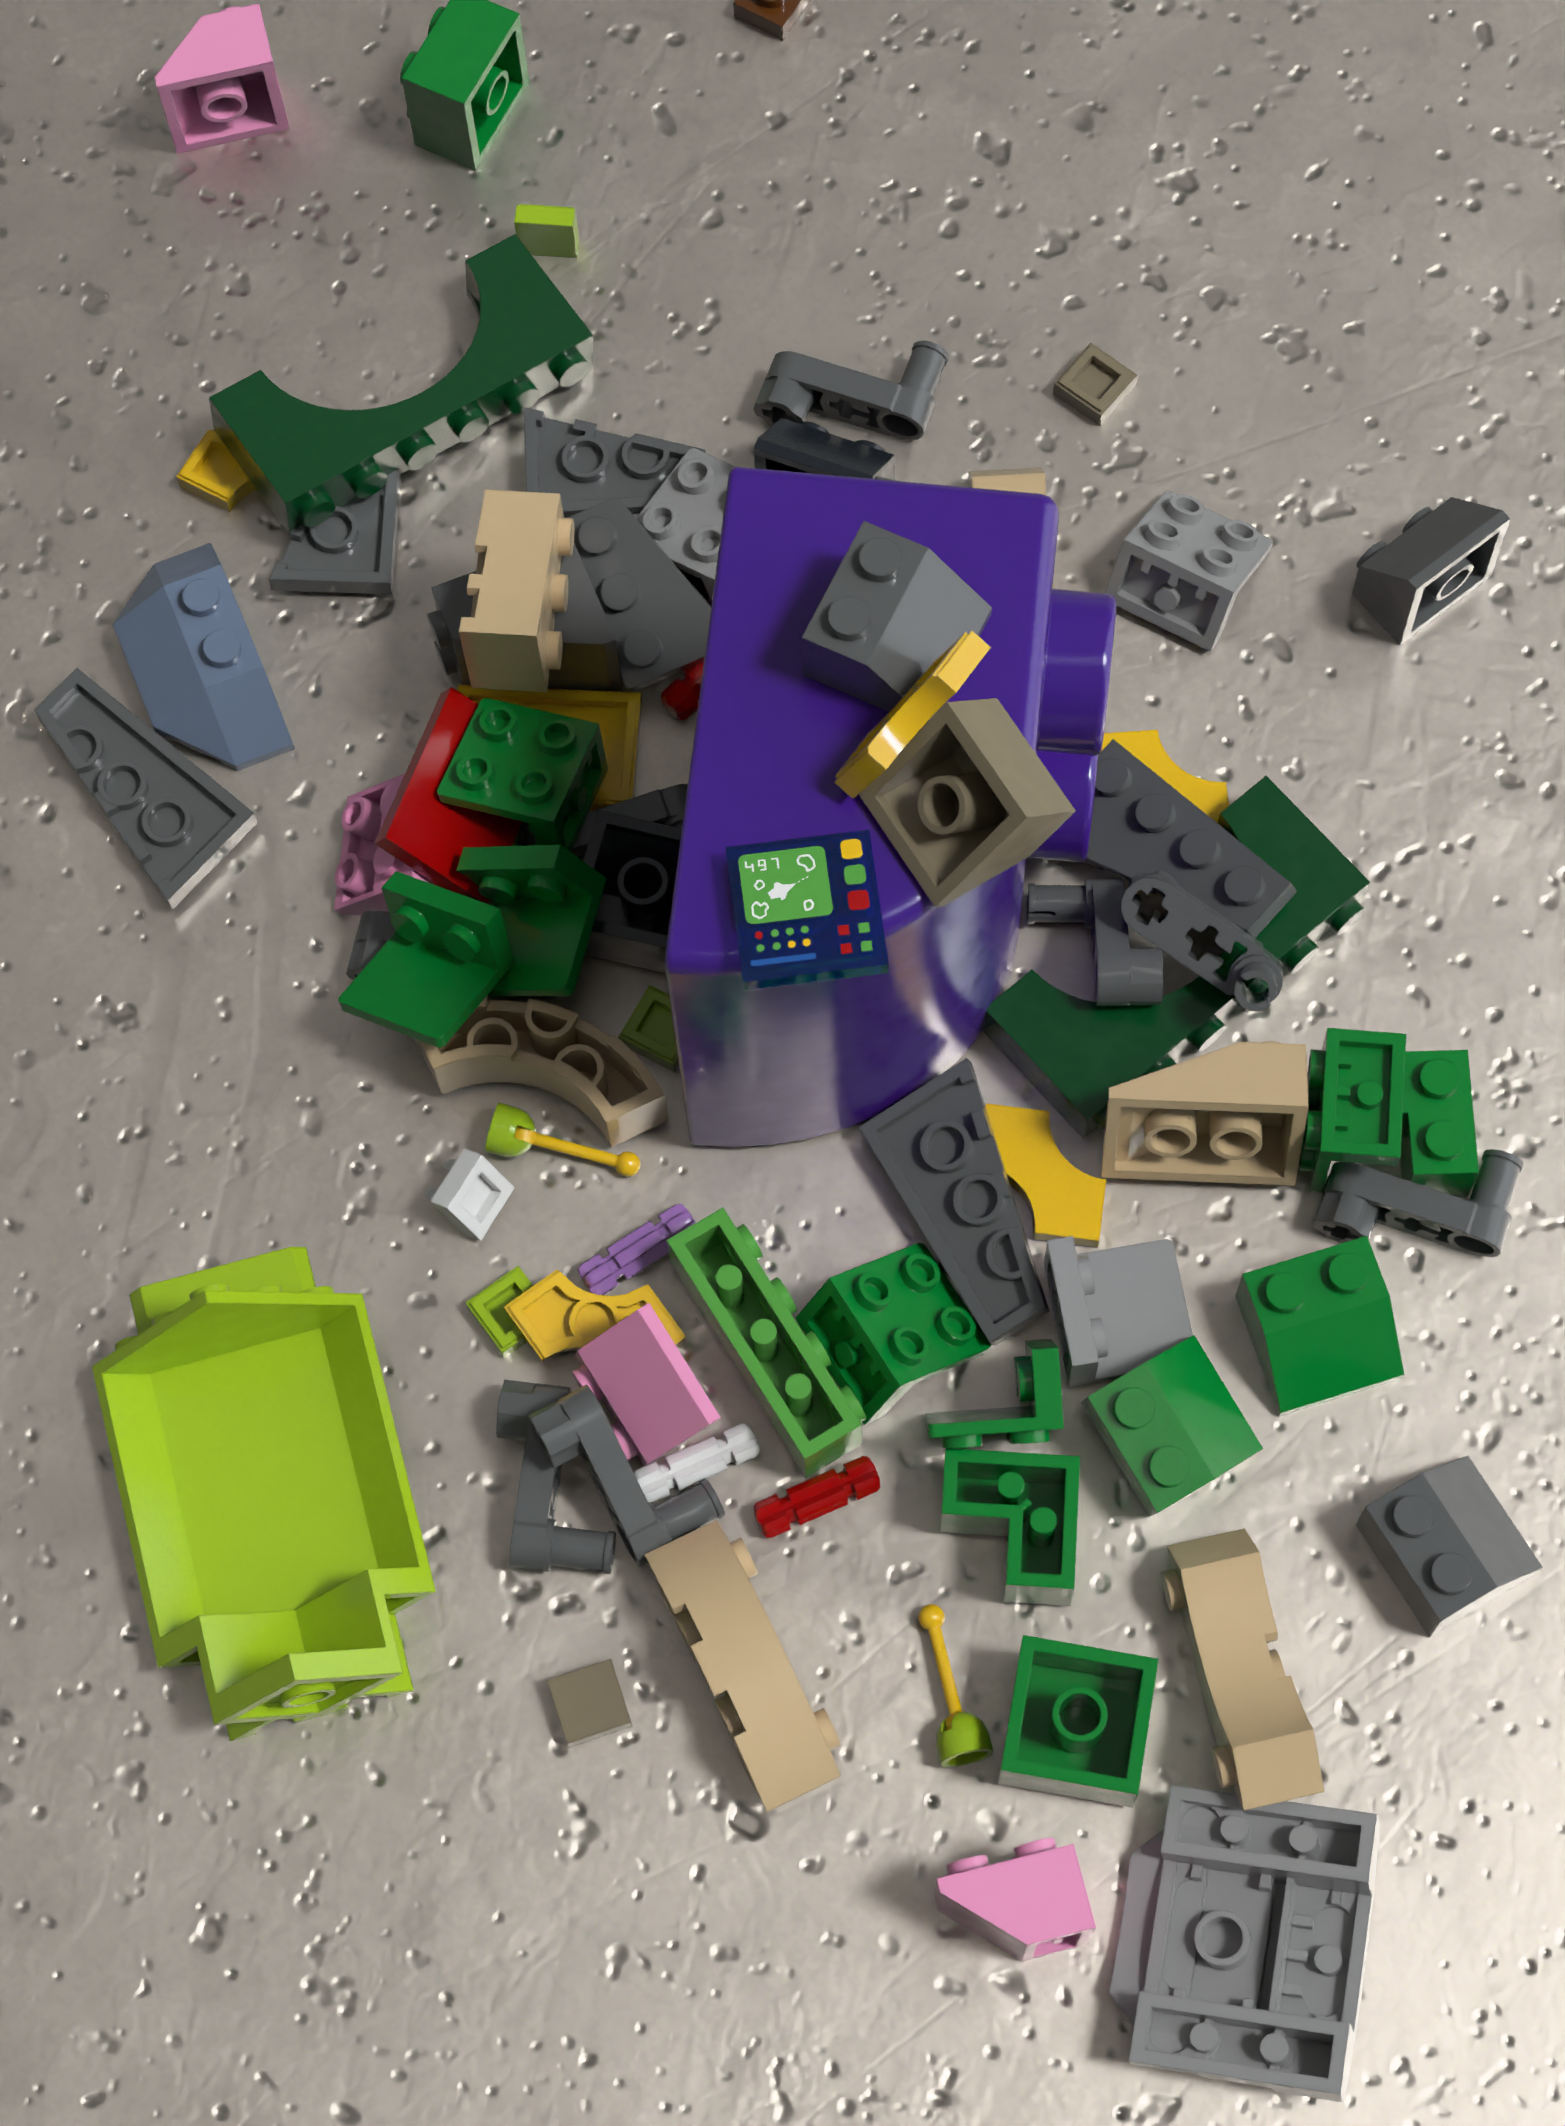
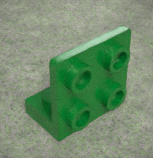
M484 698L480 701L438 787L439 800L442 803L528 823L529 832L535 836L536 845H562L571 852L608 771L599 723Z
M562 845L463 847L456 871L479 886L478 892L485 898L494 901L493 906L500 908L515 963L487 996H570L576 986L607 878Z
M396 871L381 887L395 933L339 996L338 1001L341 1010L440 1048L448 1043L515 963L500 908Z
M1327 1028L1322 1050H1310L1307 1072L1309 1107L1299 1160V1171H1310L1309 1191L1323 1192L1331 1161L1398 1166L1401 1158L1406 1034Z
M923 1243L914 1244L830 1277L795 1317L805 1334L813 1331L822 1343L831 1360V1365L827 1367L839 1387L847 1385L859 1401L866 1415V1419L862 1421L864 1425L884 1417L913 1384L982 1356L991 1347V1343Z
M1052 1339L1026 1340V1356L1014 1357L1016 1395L1019 1396L1020 1402L1029 1401V1406L925 1413L928 1437H940L942 1448L981 1446L982 1434L1006 1433V1437H1009V1443L1011 1444L1050 1441L1049 1430L1064 1429L1058 1346Z

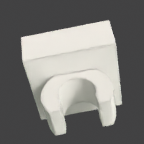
M464 1148L457 1160L449 1159L445 1161L442 1167L449 1173L438 1190L428 1188L425 1195L464 1235L481 1241L515 1187L483 1155Z

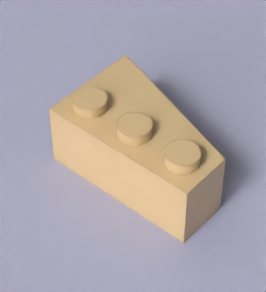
M485 489L475 540V552L478 553L476 574H469L467 595H473L471 617H461L459 627L460 640L472 688L547 692L549 669L560 670L562 632L554 631L555 613H566L568 603V575L560 574L561 557L572 556L574 547V519L564 518L560 494Z

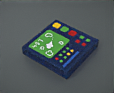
M870 829L725 847L744 991L889 973V961Z

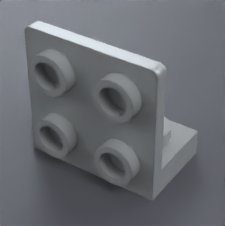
M691 448L686 452L636 519L664 550L677 568L702 579L712 603L728 476L730 470L736 466L696 448Z
M1165 491L1124 538L1104 593L1115 597L1116 606L1211 652L1221 637L1239 590L1269 554L1273 541L1259 534L1252 525L1244 521L1230 520L1205 508L1198 499L1192 496Z
M1073 1236L1047 1240L1044 1267L1069 1387L1118 1379L1141 1364L1193 1336L1175 1249L1170 1239L1080 1254L1076 1253Z

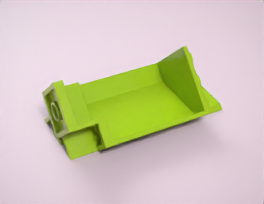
M292 1246L145 1285L130 1293L129 1296L138 1335L118 1341L115 1344V1351L94 1364L92 1370L158 1668L201 1665L214 1725L226 1724L229 1741L255 1735L257 1730L275 1720L293 1718L295 1723L349 1709L347 1702L355 1698L385 1695L389 1698L414 1691L396 1614L435 1593L436 1590L363 1294L335 1293L334 1288L331 1286L316 1287L307 1248Z

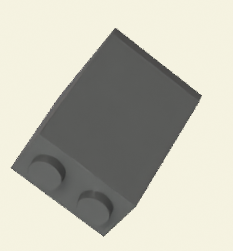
M574 543L572 556L561 557L560 574L568 575V603L566 613H555L554 631L562 632V660L560 670L549 669L547 689L623 692L616 639ZM469 574L431 587L436 611L427 614L436 640L434 641V646L446 676L457 673L462 685H471L459 635L461 617H471L473 595H467Z

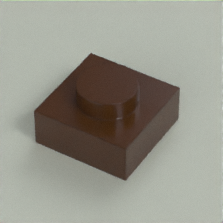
M735 0L733 3L734 17L783 41L811 0Z

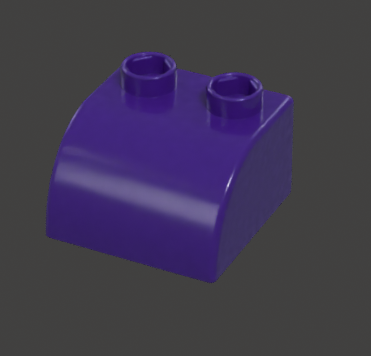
M734 467L730 470L665 954V971L689 1140L693 1145L725 1147L774 1145L811 1139L843 1130L874 1118L947 1071L967 1052L984 1030L986 1010L996 998L1004 993L1013 969L1019 936L1026 859L949 904L935 908L859 794L852 799L834 783L837 779L835 775L866 735L889 712L803 676L802 636L863 521L928 547L992 607V614L980 635V638L991 648L957 693L947 702L997 698L1076 810L1029 858L1083 862L1086 860L1090 841L1098 754L1102 750L1115 630L1116 599L1113 595L1107 593L1052 589L1059 510L1056 503L1049 496L1038 493ZM850 839L860 840L862 856L844 859L841 854V842ZM813 846L824 848L833 910L829 915L759 924L747 922L738 863L742 855ZM849 865H863L865 867L866 881L861 884H847L844 868ZM866 890L869 894L870 906L867 909L851 910L848 904V893ZM869 922L870 932L859 933L858 923ZM849 925L850 934L839 936L838 926ZM807 926L809 928V931L807 933H802L801 927ZM793 928L794 933L788 935L786 929ZM772 930H778L779 935L777 937H773L771 935ZM756 932H762L763 936L761 939L755 938ZM804 939L811 941L809 946L803 945ZM792 940L796 943L794 948L788 947L789 941ZM871 940L873 950L862 951L861 942ZM776 942L781 945L778 950L773 948V944ZM851 943L852 953L841 954L840 944ZM762 944L764 950L762 952L757 951V945ZM816 953V959L751 966L752 960Z

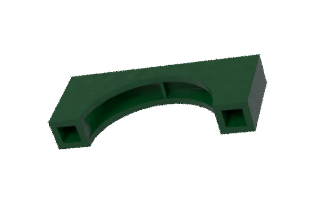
M516 234L465 260L466 291L479 318L477 331L467 352L458 364L445 377L425 391L409 399L379 408L363 410L331 409L316 406L289 395L269 380L262 370H259L209 397L214 431L289 535L291 531L303 524L313 527L323 523L333 514L336 506L342 507L358 497L367 498L374 495L385 485L387 475L399 469L400 474L409 469L418 470L425 467L434 460L438 453L460 441L469 442L476 439L491 424L510 414L517 415L523 413L524 407L531 408L539 398L561 386L570 387L578 383L586 376L588 371L593 369V334Z
M1264 776L1220 813L1217 823L1286 878L1297 891L1256 937L1257 940L1263 943V947L1280 961L1283 970L1286 968L1291 974H1294L1315 956L1319 950L1315 943L1332 929L1337 935H1340L1362 916L1365 908L1361 903L1370 881L1267 776ZM1234 942L1231 953L1224 951L1220 956L1224 959L1223 964L1216 971L1223 976H1227L1233 959L1246 947L1239 942ZM1031 969L989 1005L986 1010L983 1032L1084 1139L1098 1126L1103 1132L1105 1131L1108 1091L1110 1087L1177 1064L1175 1061L1192 1047L1197 1052H1202L1225 1031L1227 1026L1222 1021L1239 1007L1245 1013H1248L1249 1010L1243 1008L1237 1002L1234 995L1228 996L1201 976L1184 987L1163 996L1161 1005L1097 1006L1096 1002L1080 999L1055 988ZM1260 978L1244 981L1245 986L1252 992L1259 993L1268 987L1267 983Z

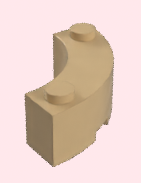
M486 996L445 1046L438 1048L414 1039L442 1095L459 1088L490 1082L518 1083L541 1088L558 1095L580 1109L603 1133L611 1148L669 1120L665 1094L639 1057L616 1036L612 1035L610 1037L601 1029L580 1019L578 1013L555 1004L530 998L528 1003L508 1000L488 1001Z
M715 1520L644 1554L665 1604L695 1663L698 1664L713 1697L725 1692V1695L714 1700V1703L745 1772L766 1812L840 1777L841 1775L830 1750L841 1746L838 1735L825 1709L822 1708L813 1713L781 1642L749 1578L757 1575L758 1572L742 1538L729 1542L720 1524Z
M1245 1528L1168 1545L1171 1570L1161 1572L1163 1591L1169 1610L1175 1611L1180 1609L1202 1697L1218 1745L1217 1747H1212V1759L1220 1787L1223 1789L1233 1786L1243 1810L1323 1793L1324 1786L1314 1729L1300 1702L1292 1677L1285 1675L1277 1650L1268 1649L1267 1643L1278 1640V1631L1258 1548Z

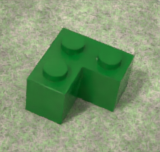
M1468 1050L1406 1051L1400 1158L1401 1178L1456 1197H1468L1479 1174Z
M945 1448L940 1532L1007 1536L1004 1602L1071 1606L1075 1588L1080 1456Z

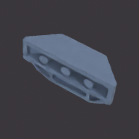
M208 543L155 563L113 623L155 732L194 751L221 761V764L236 771L294 750V744L268 677L212 544Z

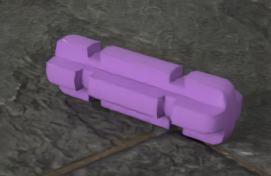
M682 1204L671 1206L658 1215L660 1222L653 1225L649 1220L607 1247L606 1250L609 1253L607 1256L601 1258L598 1253L580 1264L578 1272L589 1292L605 1295L619 1286L616 1281L618 1278L624 1276L626 1280H629L668 1255L667 1240L696 1223L687 1208Z

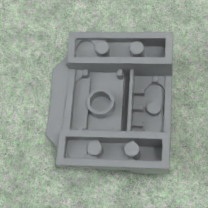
M1171 1785L1164 1829L1130 1855L1120 1934L1109 1989L1113 1999L1134 2026L1129 2063L1197 2074L1205 2078L1272 2088L1274 2092L1344 2103L1355 2043L1369 1942L1380 1831L1378 1815L1288 1801L1243 1810L1236 1794Z

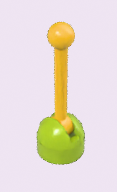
M500 1102L496 1106L485 1145V1152L503 1157L522 1155L532 1145L615 1167L617 1172L624 1177L634 1176L638 1173L641 1166L639 1157L633 1152L627 1151L616 1155L537 1133L534 1121L526 1111Z
M928 1604L919 1611L918 1621L925 1630H928L949 1716L941 1721L936 1733V1747L941 1766L946 1768L974 1764L990 1757L994 1753L990 1735L981 1719L971 1713L962 1711L941 1630L945 1615L939 1606Z

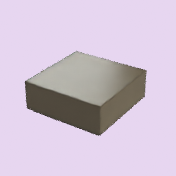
M1090 342L1054 382L1053 394L1101 426L1135 388L1138 375Z
M611 1659L547 1680L568 1748L633 1727Z

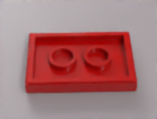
M450 687L442 692L437 700L374 844L439 887L488 904L490 899L485 898L478 892L479 886L456 871L463 847L512 846L522 821L442 803L439 800L438 787L478 707L477 703L455 688Z

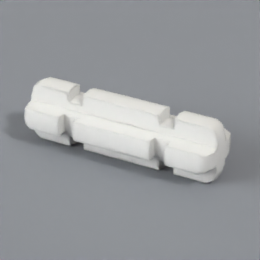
M742 1423L722 1433L723 1437L718 1440L712 1436L665 1457L666 1463L658 1466L657 1462H653L637 1469L634 1474L648 1503H653L669 1496V1490L677 1487L680 1491L698 1483L704 1478L707 1479L727 1470V1464L735 1462L737 1466L755 1458L760 1452V1447L752 1428L748 1424Z

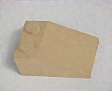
M1275 1041L1261 1043L1238 1042L1110 1087L1101 1160V1178L1295 1186L1309 1107L1306 1044H1284Z

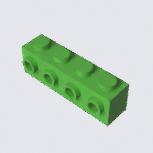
M722 1207L668 1239L667 1245L671 1265L806 1478L862 1445L861 1422L866 1419V1415L859 1401L847 1385L839 1389L826 1369L831 1365V1360L825 1348L813 1331L804 1335L795 1321L792 1313L796 1312L797 1308L791 1295L778 1277L770 1281L758 1263V1260L763 1258L762 1252L748 1228L744 1224L736 1228Z

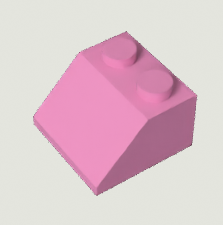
M259 3L245 7H228L220 12L201 16L155 76L157 90L177 154L290 129Z
M650 1303L636 1310L580 1348L574 1355L580 1367L571 1372L579 1388L587 1384L597 1400H602L615 1421L611 1427L628 1461L637 1457L644 1467L721 1418Z

